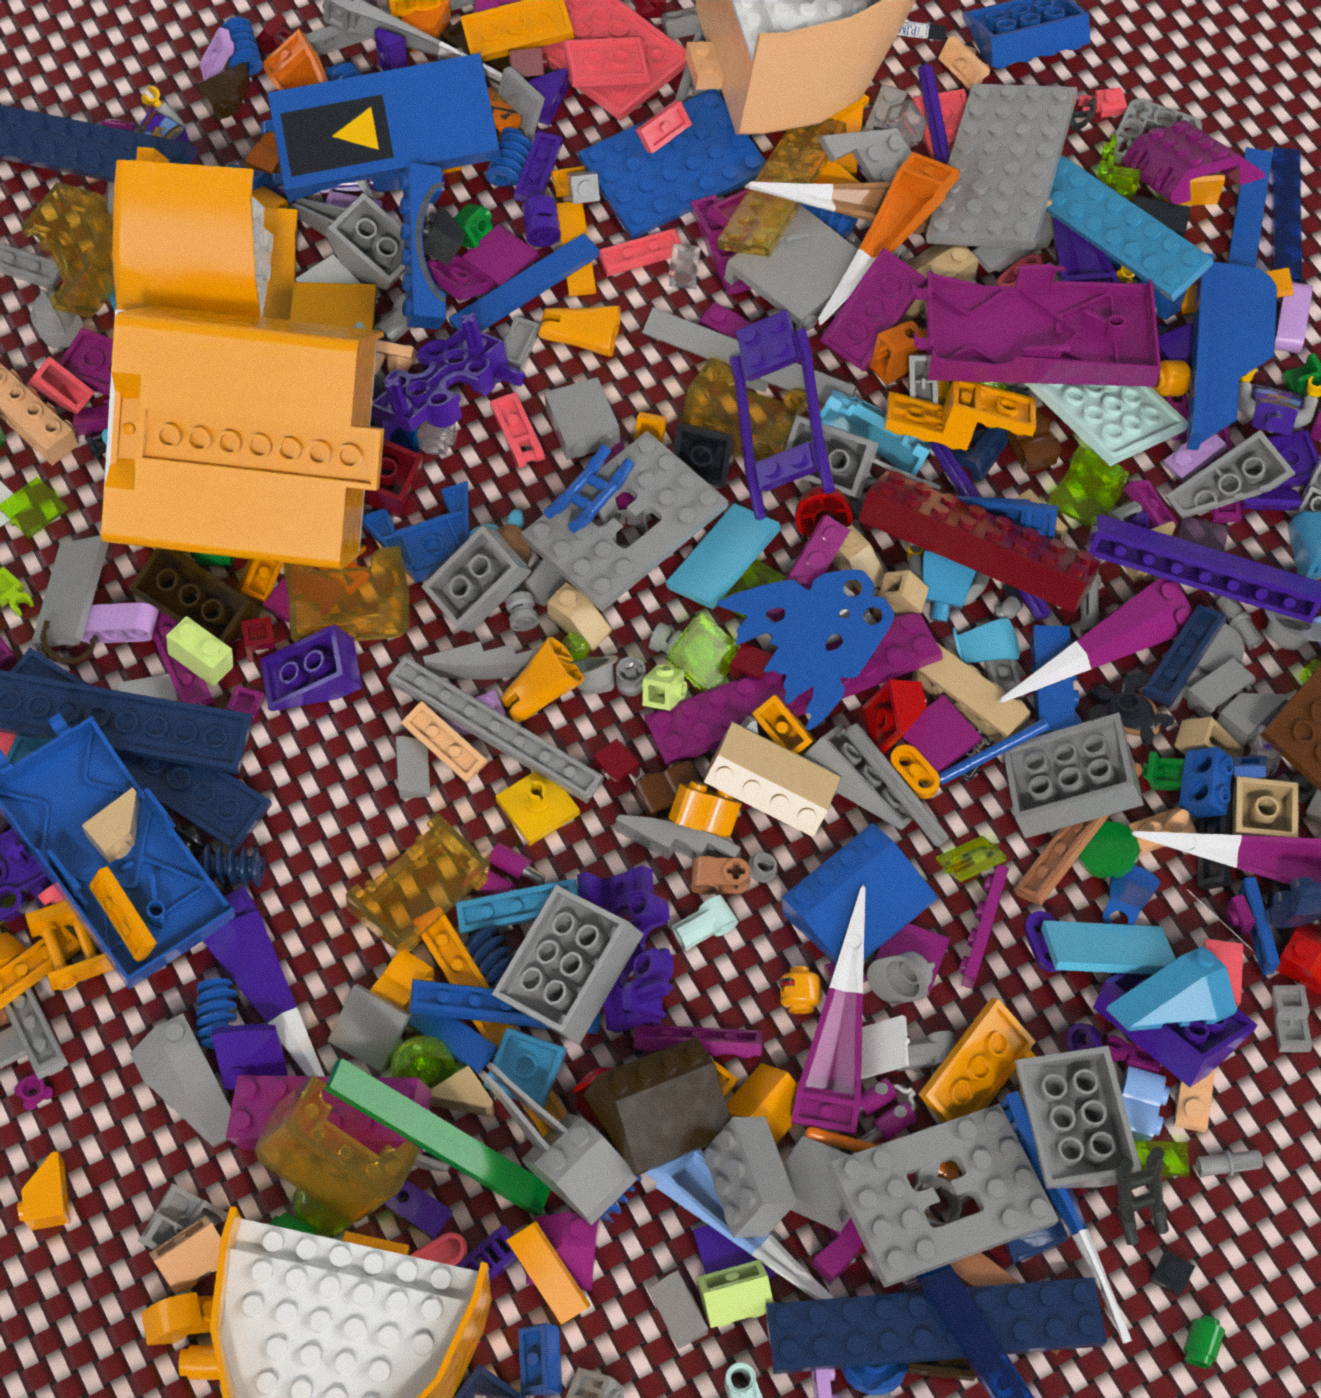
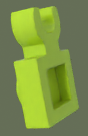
M3 566L0 569V606L3 608L9 603L12 612L16 616L21 617L22 612L18 605L20 603H27L30 607H33L34 603L31 596L23 592L25 590L23 584Z

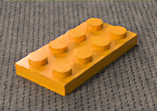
M523 0L460 17L470 55L480 53L482 62L508 56V51L539 48L564 40L574 39L573 29L564 0Z
M991 998L918 1095L943 1123L985 1109L1016 1069L1014 1061L1022 1059L1025 1052L1031 1049L1036 1041L999 999Z

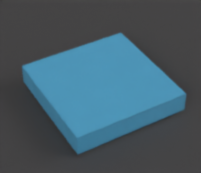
M506 1028L493 1064L510 1081L545 1109L567 1053V1048ZM489 1070L488 1075L510 1098L520 1101ZM484 1082V1089L492 1091Z

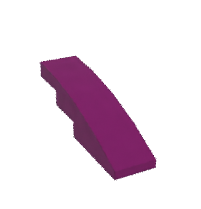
M715 194L690 201V206L713 265L729 296L752 288L740 279L733 285L724 279L727 261L740 252L741 248L735 237L706 214L710 205L719 202Z

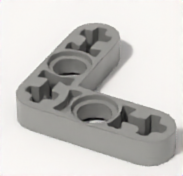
M1135 99L1130 102L1111 142L1109 157L1113 162L1121 164L1127 151L1137 137L1144 133L1145 129L1165 128L1172 126L1176 121L1185 120L1202 130V123L1194 116L1145 99ZM1138 110L1142 111L1139 119L1134 118ZM1165 117L1168 118L1171 121V123L1166 125L1161 124L1157 119ZM1133 128L1137 131V134L1129 135L1125 133L1124 129ZM1122 143L1127 144L1126 149L1123 152H1119Z

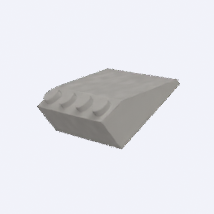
M1119 712L1033 737L1004 753L1014 817L1025 838L1144 805L1139 780Z
M556 885L491 995L580 1045L641 940L643 933L627 920Z
M1109 1046L1014 1061L1046 1189L1117 1185L1115 1172L1123 1158H1129L1133 1161L1132 1175L1142 1172Z

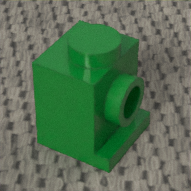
M467 204L453 218L465 233L462 243L463 247L476 249L479 246L478 242L493 229L490 222L492 215L483 206Z

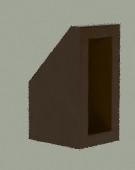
M243 62L197 84L201 102L215 122L228 118L240 111L250 84L247 66Z

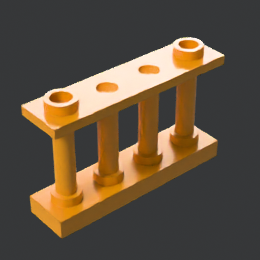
M65 901L25 914L31 937H43L55 971L47 973L51 991L58 989L67 990L74 987L80 981L114 970L103 954H97L92 938ZM68 925L74 927L86 959L70 966L66 964L55 934L58 927Z

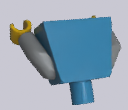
M911 545L907 547L908 570L929 587L925 602L933 604L930 620L947 623L950 607L962 609L964 604L973 603L986 589L991 578L938 554L925 551L924 548H921L920 552L915 553L911 551Z

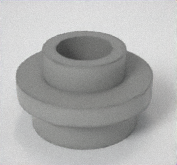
M768 853L755 854L748 861L750 876L758 882H770L777 874V862Z

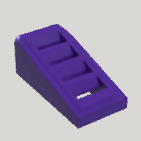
M503 1224L456 1266L462 1268L471 1266L473 1270L479 1271L480 1265L476 1260L481 1257L485 1263H488L490 1268L489 1279L491 1282L519 1260L506 1241L513 1234ZM503 1240L511 1250L508 1254L498 1245L500 1241ZM490 1249L499 1257V1262L495 1263L487 1252Z

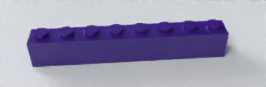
M1097 514L1088 536L1087 552L1096 558L1305 622L1313 623L1321 606V581L1105 515Z

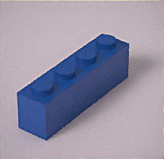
M1034 625L1030 638L1032 674L1075 642V637H1070V626ZM1077 675L1033 691L1035 723L1045 719L1050 728L1037 736L1081 724L1080 716H1075V708H1078L1079 691L1074 690L1073 681L1077 680Z

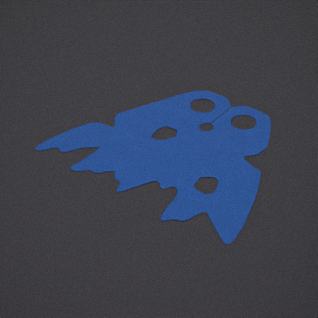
M856 569L824 573L814 579L810 590L805 589L795 580H786L738 592L717 603L719 607L747 616L746 620L737 628V644L744 643L766 633L772 635L769 643L777 646L778 649L766 665L764 672L776 671L778 674L786 675L783 685L786 690L784 697L786 704H790L799 695L813 687V697L805 710L806 713L811 714V718L806 726L807 730H811L821 723L843 698L845 687L840 678H855L860 674L889 630L894 618L893 609L883 597L872 596L875 586L869 576L864 571ZM857 580L861 583L862 591L858 596L850 597L844 593L843 587L847 581ZM871 607H876L882 612L881 621L875 625L867 624L863 618L865 611ZM783 608L785 610L783 620L773 623L766 617V613L769 610ZM847 609L850 612L849 617L841 618L839 616L840 611ZM832 634H839L843 639V643L839 648L828 652L826 642Z

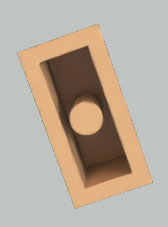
M205 1215L149 1254L176 1294L180 1290L184 1292L191 1289L197 1284L198 1278L208 1271H217L221 1237Z

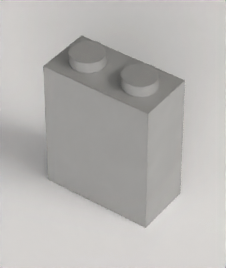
M598 377L544 392L546 411L566 460L596 452L601 444L612 448L615 444L620 443L619 425Z
M803 1135L799 1142L790 1149L787 1159L783 1163L797 1201L791 1211L841 1232L851 1216L827 1166L831 1161L849 1155Z

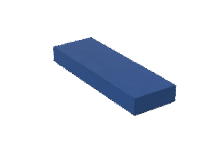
M1256 877L1245 878L1238 893L1239 895L1244 894L1255 919L1250 936L1261 974L1263 976L1275 973L1280 964L1270 925L1266 923L1265 908Z
M413 1013L407 1023L411 1029L465 1066L469 1065L476 1074L486 1066L498 1050L495 1044L457 1018Z

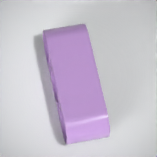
M1292 282L1294 295L1280 297L1275 325L1274 349L1300 354L1305 340L1313 286Z
M147 603L92 605L82 641L90 643L93 635L98 636L96 644L150 641L159 611L156 607Z

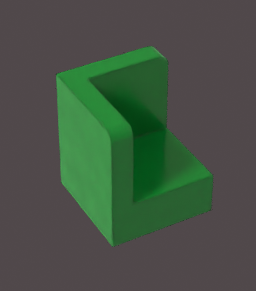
M1309 354L1303 367L1283 373L1282 380L1289 392L1308 396L1306 388L1311 376H1314L1313 385H1321V363L1316 354Z

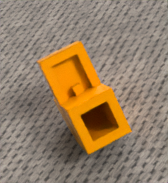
M197 1292L185 1293L163 1299L148 1307L141 1313L147 1345L174 1344L189 1334L211 1333L210 1320L213 1296L198 1297Z

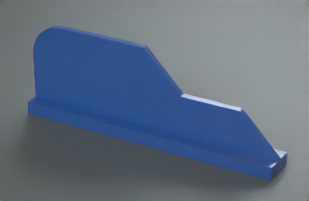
M1210 253L1206 254L1212 257L1214 264L1196 280L1191 362L1192 376L1186 449L1197 451L1201 443L1237 420L1239 379L1272 359L1275 348L1277 289L1273 279L1258 268L1214 262V254Z

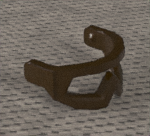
M44 620L39 639L42 650L50 660L63 665H71L83 661L90 654H93L98 636L95 635L90 639L89 648L78 657L63 658L56 654L49 647L46 633L50 627V621Z

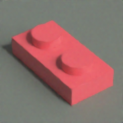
M674 101L638 127L636 132L647 153H654L691 126L692 123L682 102Z

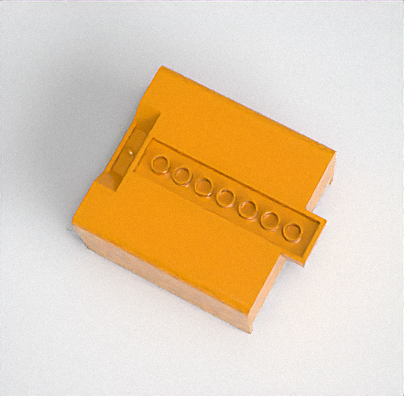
M156 305L132 310L116 309L101 528L102 541L342 570L366 551V545L360 544L365 490L376 491L380 486L384 428L370 427L377 339L384 337V331Z

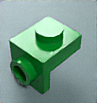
M1150 751L1149 761H1145L1143 765V777L1147 779L1152 790L1181 791L1185 759L1159 758L1157 752Z

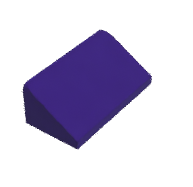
M380 28L374 29L379 67L383 71L408 67L404 38Z
M1275 488L1272 491L1240 501L1241 509L1295 511L1302 505V499L1294 489Z

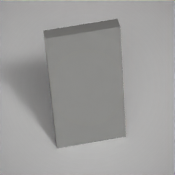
M101 535L60 543L31 645L35 648L42 649L39 636L44 620L50 621V627L46 633L49 647L82 641L109 545L108 542L102 541Z

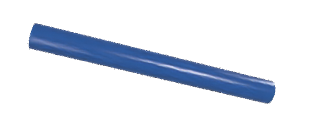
M1042 719L938 773L941 784L943 785L1049 730L1050 728L1046 720Z

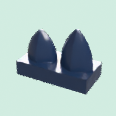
M988 427L974 431L971 438L976 444L974 448H968L967 451L963 449L953 451L960 464L969 468L972 479L982 481L1010 441L1006 429Z

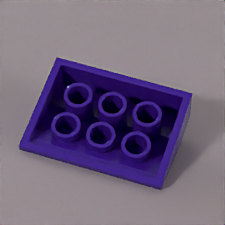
M1117 973L1107 979L1093 1008L1188 1087H1192L1207 1077L1258 1026L1237 1009L1234 1015L1215 1024H1205L1201 1020L1191 1021L1189 1026L1180 1027L1178 1023L1163 1024L1162 1028L1128 1031L1106 1009L1109 1004L1152 975Z

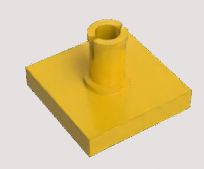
M536 772L531 773L495 796L499 806L529 846L580 815V809L564 789Z

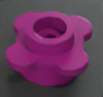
M33 1073L15 1086L14 1093L22 1098L25 1109L34 1110L38 1103L52 1097L53 1090L44 1084L43 1078L39 1080L36 1074ZM32 1089H36L35 1094L30 1093Z

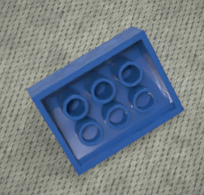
M1011 0L962 13V17L983 59L993 68H1005L1011 63L1029 62L1035 57L1053 56L1059 51L1077 50L1082 45L1090 44L1089 13L1072 0Z
M872 823L781 898L783 915L837 965L859 891L863 885L865 887L864 960L938 899V896L895 842Z

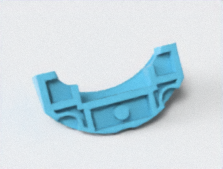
M832 389L820 412L821 422L878 442L879 446L876 454L889 461L898 469L916 476L931 450V443L905 434L897 435L890 430L884 429L885 411L853 395L848 397L840 391Z

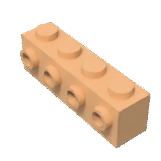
M0 363V418L53 466L78 446L75 433H77L75 427L67 419L64 421L60 419L56 409L48 402L44 404L36 390L31 386L26 387L20 376L13 369L8 371Z

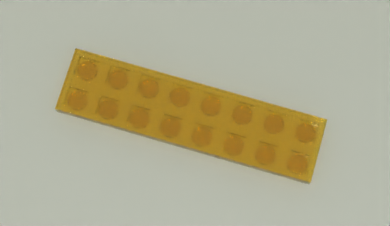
M828 118L817 125L786 130L754 182L815 184L829 161L818 139L823 135L846 133V122ZM749 189L717 239L718 249L770 257L802 203Z

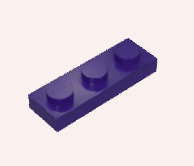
M541 131L536 132L514 191V200L525 202L533 196L544 195L563 144V137Z

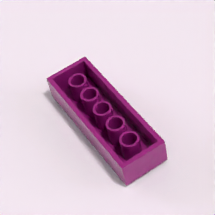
M237 1076L226 1138L241 1150L422 1154L423 1149L324 1090L329 1079L327 1076ZM374 1077L429 1111L432 1091L419 1078Z

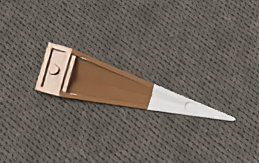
M751 181L745 187L873 222L893 181L842 184ZM932 213L913 234L927 233Z

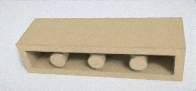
M938 644L942 651L943 660L913 671V681L922 682L923 689L937 699L945 695L970 724L996 743L1023 730L1028 725L1031 711L1028 710L1022 701L1011 699L1003 703L998 702L1006 694L999 684L984 678L974 666L965 664L949 648H944Z

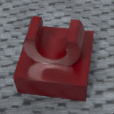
M278 12L256 37V40L264 46L270 39L271 45L277 49L283 44L277 35L282 36L285 40L291 35L288 29L280 27L286 19Z

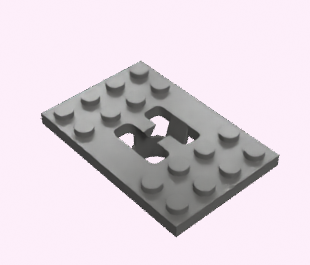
M648 431L604 465L596 474V476L609 482L625 458L635 463L623 486L614 493L598 512L602 524L601 527L591 522L585 528L572 533L568 529V524L583 509L570 502V505L562 513L555 515L551 519L542 515L521 532V539L601 612L728 508V500ZM586 484L578 494L593 501L601 491ZM628 492L636 498L626 507L627 509L618 510L615 498L621 493ZM652 513L660 521L648 531L646 514ZM626 517L627 524L634 525L644 534L630 546L618 545L616 533L624 527L622 524H626Z
M1000 1104L831 1161L827 1166L884 1288L1054 1226L1059 1221ZM952 1160L958 1165L962 1177L949 1182L944 1178L938 1177L941 1163ZM916 1172L912 1188L907 1175ZM938 1189V1193L944 1196L950 1205L951 1215L948 1222L938 1223L925 1216V1211L930 1205L940 1202L936 1193ZM966 1196L973 1197L980 1212L958 1218L962 1212V1200Z

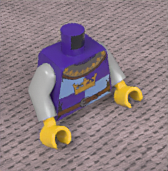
M149 86L147 89L154 99H150L145 93L142 94L141 99L144 104L154 105L155 108L148 110L136 132L189 143L190 140L183 121L164 100H159V90L154 86ZM195 146L196 151L190 162H193L197 155V147Z
M1257 368L1239 379L1241 383H1239L1238 410L1248 418L1251 427L1272 433L1291 435L1294 428L1303 427L1312 421L1318 404L1317 398L1321 396V385L1315 386L1312 384L1314 376H1311L1308 380L1306 388L1308 396L1251 384L1250 381L1253 379Z

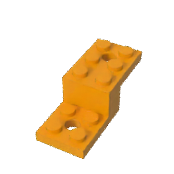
M952 381L944 405L889 391L886 400L884 429L890 430L897 435L913 436L924 442L940 443L951 449L967 451L977 422L989 428L998 427L1009 430L1016 435L1025 434L1032 437L1036 429V398L976 382Z

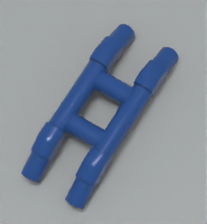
M601 444L596 454L592 456L578 477L563 494H560L557 499L552 501L551 505L544 509V515L551 519L565 511L571 502L583 509V511L568 524V529L572 533H576L580 529L585 528L592 522L594 516L614 493L623 486L635 463L625 458L609 482L596 476V474L602 468L611 449ZM586 484L601 491L593 501L578 494Z

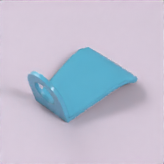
M1009 618L991 621L958 635L956 627L952 628L960 659L965 664L995 660L1017 661L1019 659V643Z

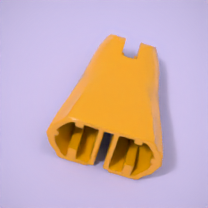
M620 306L544 309L543 322L540 324L538 336L548 341L573 345L612 357L616 343L615 338L618 336L620 327Z
M548 637L543 642L525 669L500 698L506 707H511L509 714L515 723H520L530 718L544 706L578 687L585 680L576 664L571 663L573 659L566 646L553 637Z

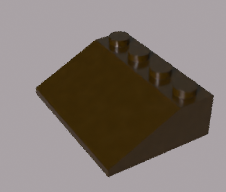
M697 1037L600 1073L584 1093L585 1099L634 1176L709 1146L731 1120L714 1062Z

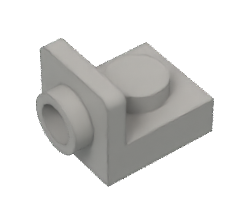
M578 1367L566 1398H624L625 1388L610 1376Z

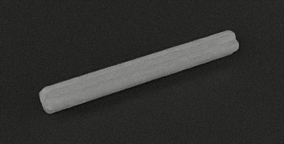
M857 723L851 725L845 731L846 736L933 844L937 847L944 844L949 838L948 834Z

